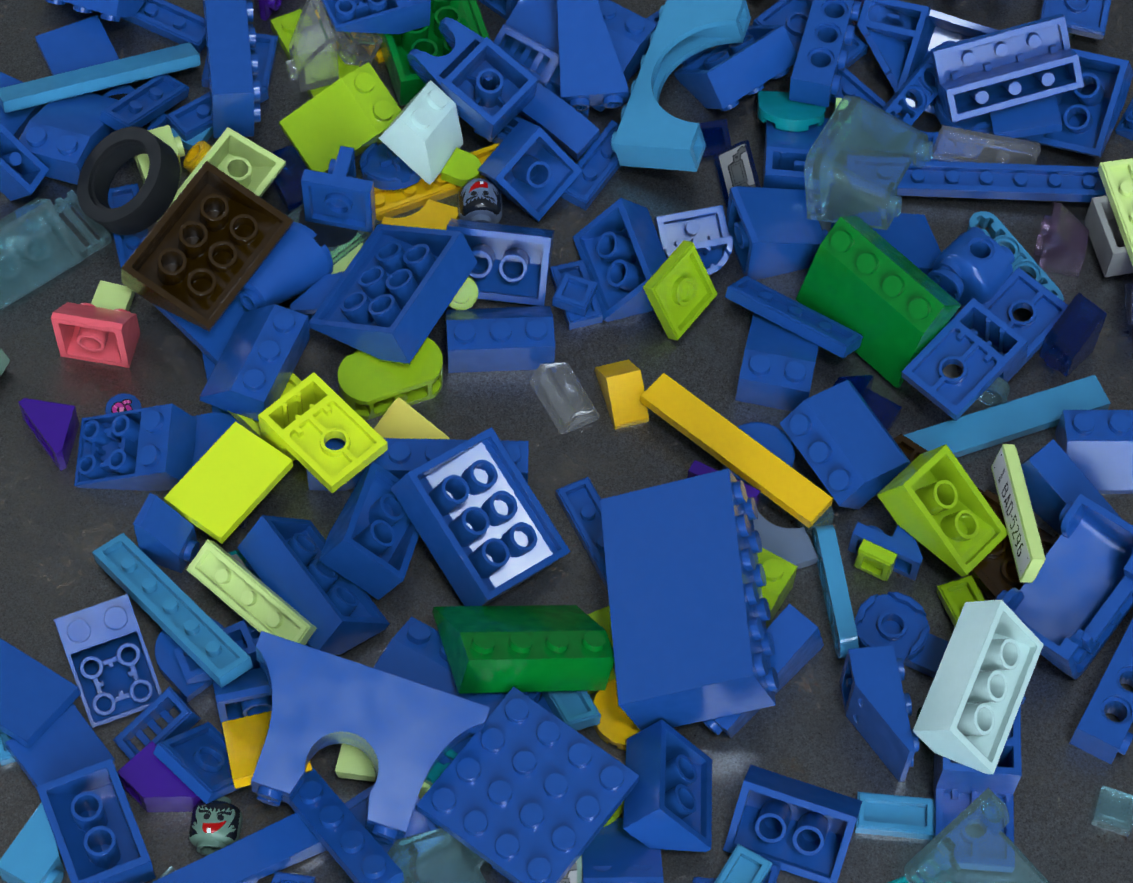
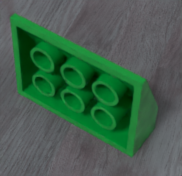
M431 0L429 26L402 34L376 33L399 106L407 105L426 85L410 66L407 59L408 53L412 49H418L432 56L439 57L445 56L452 51L438 29L439 22L443 18H452L481 37L489 38L476 0Z
M858 216L839 217L820 244L796 297V300L804 306L863 336L861 346L855 352L896 388H899L904 382L902 378L904 368L947 325L961 306L958 301Z
M577 605L433 607L432 613L459 694L508 693L513 686L521 692L605 690L614 665V651L606 630Z

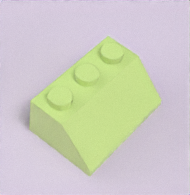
M227 127L177 190L170 206L206 161L260 198L284 168L286 161Z

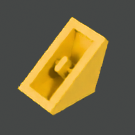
M629 359L595 367L594 371L614 429L649 422L648 408L640 402V396L645 392L641 370Z

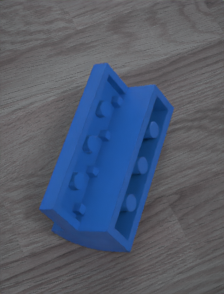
M1063 14L930 49L936 74L934 80L944 112L952 122L1084 87L1079 56L1071 49L1066 20Z

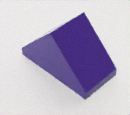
M28 398L18 401L24 422L60 471L66 469L79 428L75 406Z

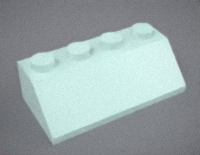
M1002 600L965 602L913 729V732L934 753L985 774H994L1044 645Z

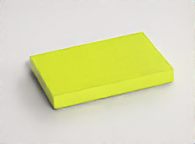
M235 421L163 499L165 503L185 519L223 544L293 467V460Z

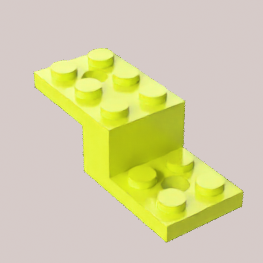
M314 372L303 381L292 373L281 397L258 414L259 422L228 411L246 429L293 461L297 459L332 494L388 450V442ZM333 438H339L345 442L344 447L339 450H331L325 444Z

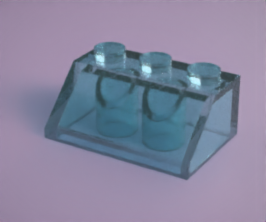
M37 197L0 219V311L84 260L50 199Z

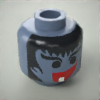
M477 178L468 181L459 190L457 205L460 220L495 224L501 221L503 215L502 195L500 189L489 180Z

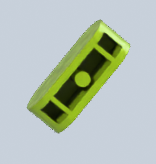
M428 337L410 364L380 360L357 350L353 354L346 356L338 369L339 396L364 420L384 415L398 397L410 406L435 398L443 385L442 352L438 345Z

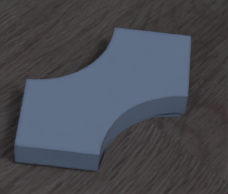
M758 511V519L753 520L754 530H757L760 535L762 548L798 566L797 570L817 563L818 555L804 527L783 528L767 521Z

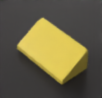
M400 397L391 404L374 428L383 438L450 439Z

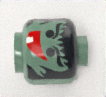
M223 796L208 804L200 802L193 808L188 838L192 845L197 847L196 851L202 855L207 856L240 840L243 814L238 807L231 804L232 801L228 797Z

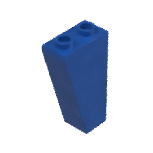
M557 0L561 99L577 111L588 110L590 106L603 105L606 108L622 107L624 103H628L631 93L598 1Z

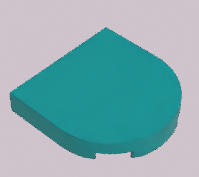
M761 90L757 93L758 118L763 123L767 120L776 123L775 128L778 130L804 132L809 130L810 125L816 124L819 127L824 123L826 107L789 100V92Z

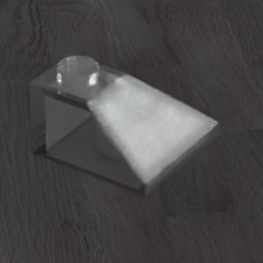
M306 0L289 44L290 60L285 61L290 81L296 80L300 92L331 85L339 79L336 38L321 0Z

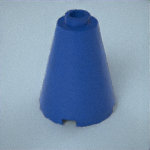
M293 223L239 293L240 301L245 308L253 310L273 304L279 305L305 292L320 278L333 272V260L330 251L325 244L320 247L313 239L317 234L312 229L301 223Z

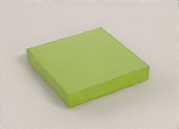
M685 240L643 286L668 339L676 341L718 295L694 243Z

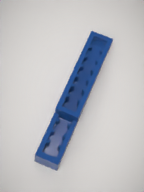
M294 813L152 883H258V880L327 850L297 813Z

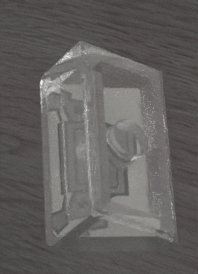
M568 362L540 364L531 376L530 384L560 434L569 433L600 418L598 411Z

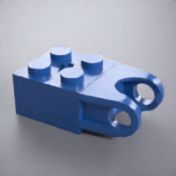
M445 17L439 22L438 29L452 51L445 56L438 57L418 49H412L407 55L408 62L425 84L430 80L456 103L458 115L491 142L535 97L538 79L488 37L483 38L458 21Z

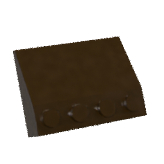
M206 161L122 266V283L150 303L210 332L293 225L294 220Z

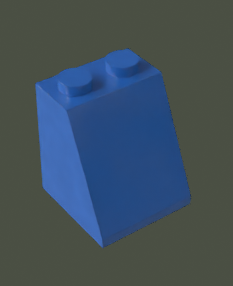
M742 186L730 188L726 223L729 236L733 237V250L744 276L760 280L810 268L817 250L827 236L828 231L826 229L822 230L819 223L818 207L815 202L810 201L806 190Z

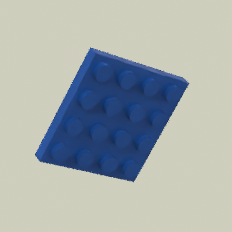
M513 686L486 719L482 730L472 736L416 804L418 812L515 883H560L637 785L640 775Z

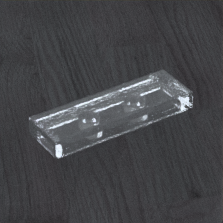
M942 125L932 150V157L935 160L947 162L1035 165L1041 152L1040 143Z

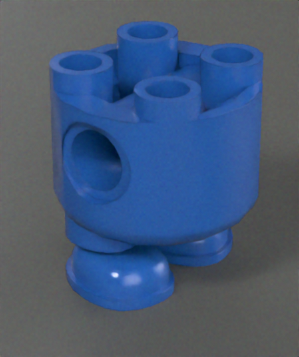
M971 227L967 232L961 233L937 256L933 263V269L927 276L961 304L959 308L963 309L972 298H975L981 304L989 302L1013 273L1011 264L1014 262L1015 257L1009 248L1000 246L995 240L987 236L982 229Z

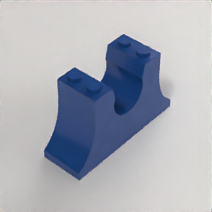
M261 631L256 644V660L262 667L270 686L272 712L265 743L251 779L252 792L258 795L257 800L272 806L279 807L281 801L290 804L305 781V771L310 759L326 746L349 744L357 747L369 757L376 775V782L369 792L367 800L365 828L372 831L371 835L377 841L391 845L394 844L395 839L403 842L418 795L428 775L449 750L482 730L490 707Z

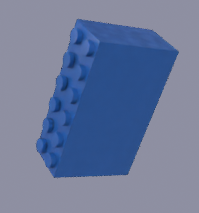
M728 468L600 499L617 695L620 708L642 731L661 719L673 728L775 706L774 691L779 690V679L776 669L771 667L770 656L775 655V646L770 632H767L766 621L771 619L767 599L762 596L761 588L766 586V575L762 564L758 563L757 553L762 552V543L758 531L754 530L753 520L758 519V510L754 498H748L743 481H737Z

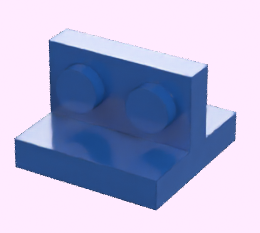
M340 146L337 159H331L328 173L304 169L301 185L305 221L373 232L376 225L374 181L356 178L354 148Z

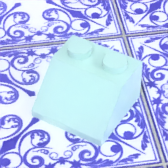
M431 80L409 101L379 137L388 148L429 185L441 173L456 147L460 149L464 144L456 103Z

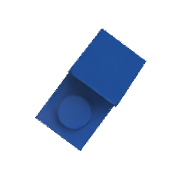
M860 522L857 523L852 532L848 551L857 555L863 539L898 554L893 571L914 581L916 580L923 556L914 537L899 525L891 537L876 526H866Z

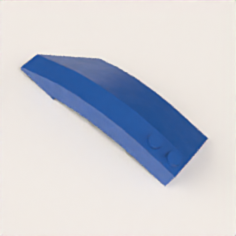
M865 0L857 23L895 93L931 52L930 49L945 41L952 40L958 42L999 31L932 10L928 6L900 0ZM1072 49L1079 56L1084 87L1056 94L1062 120V131L1017 139L1101 158L1125 104L1133 78V69L1128 60ZM925 70L924 79L926 83L934 87V75L930 71ZM907 92L906 102L909 106L916 108L917 99L915 95ZM937 96L924 110L925 112L935 115L934 104Z

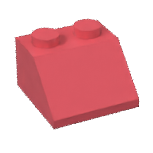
M66 302L52 312L51 322L60 357L130 368L140 336L137 314L125 309L112 310L96 307L90 303L76 304Z

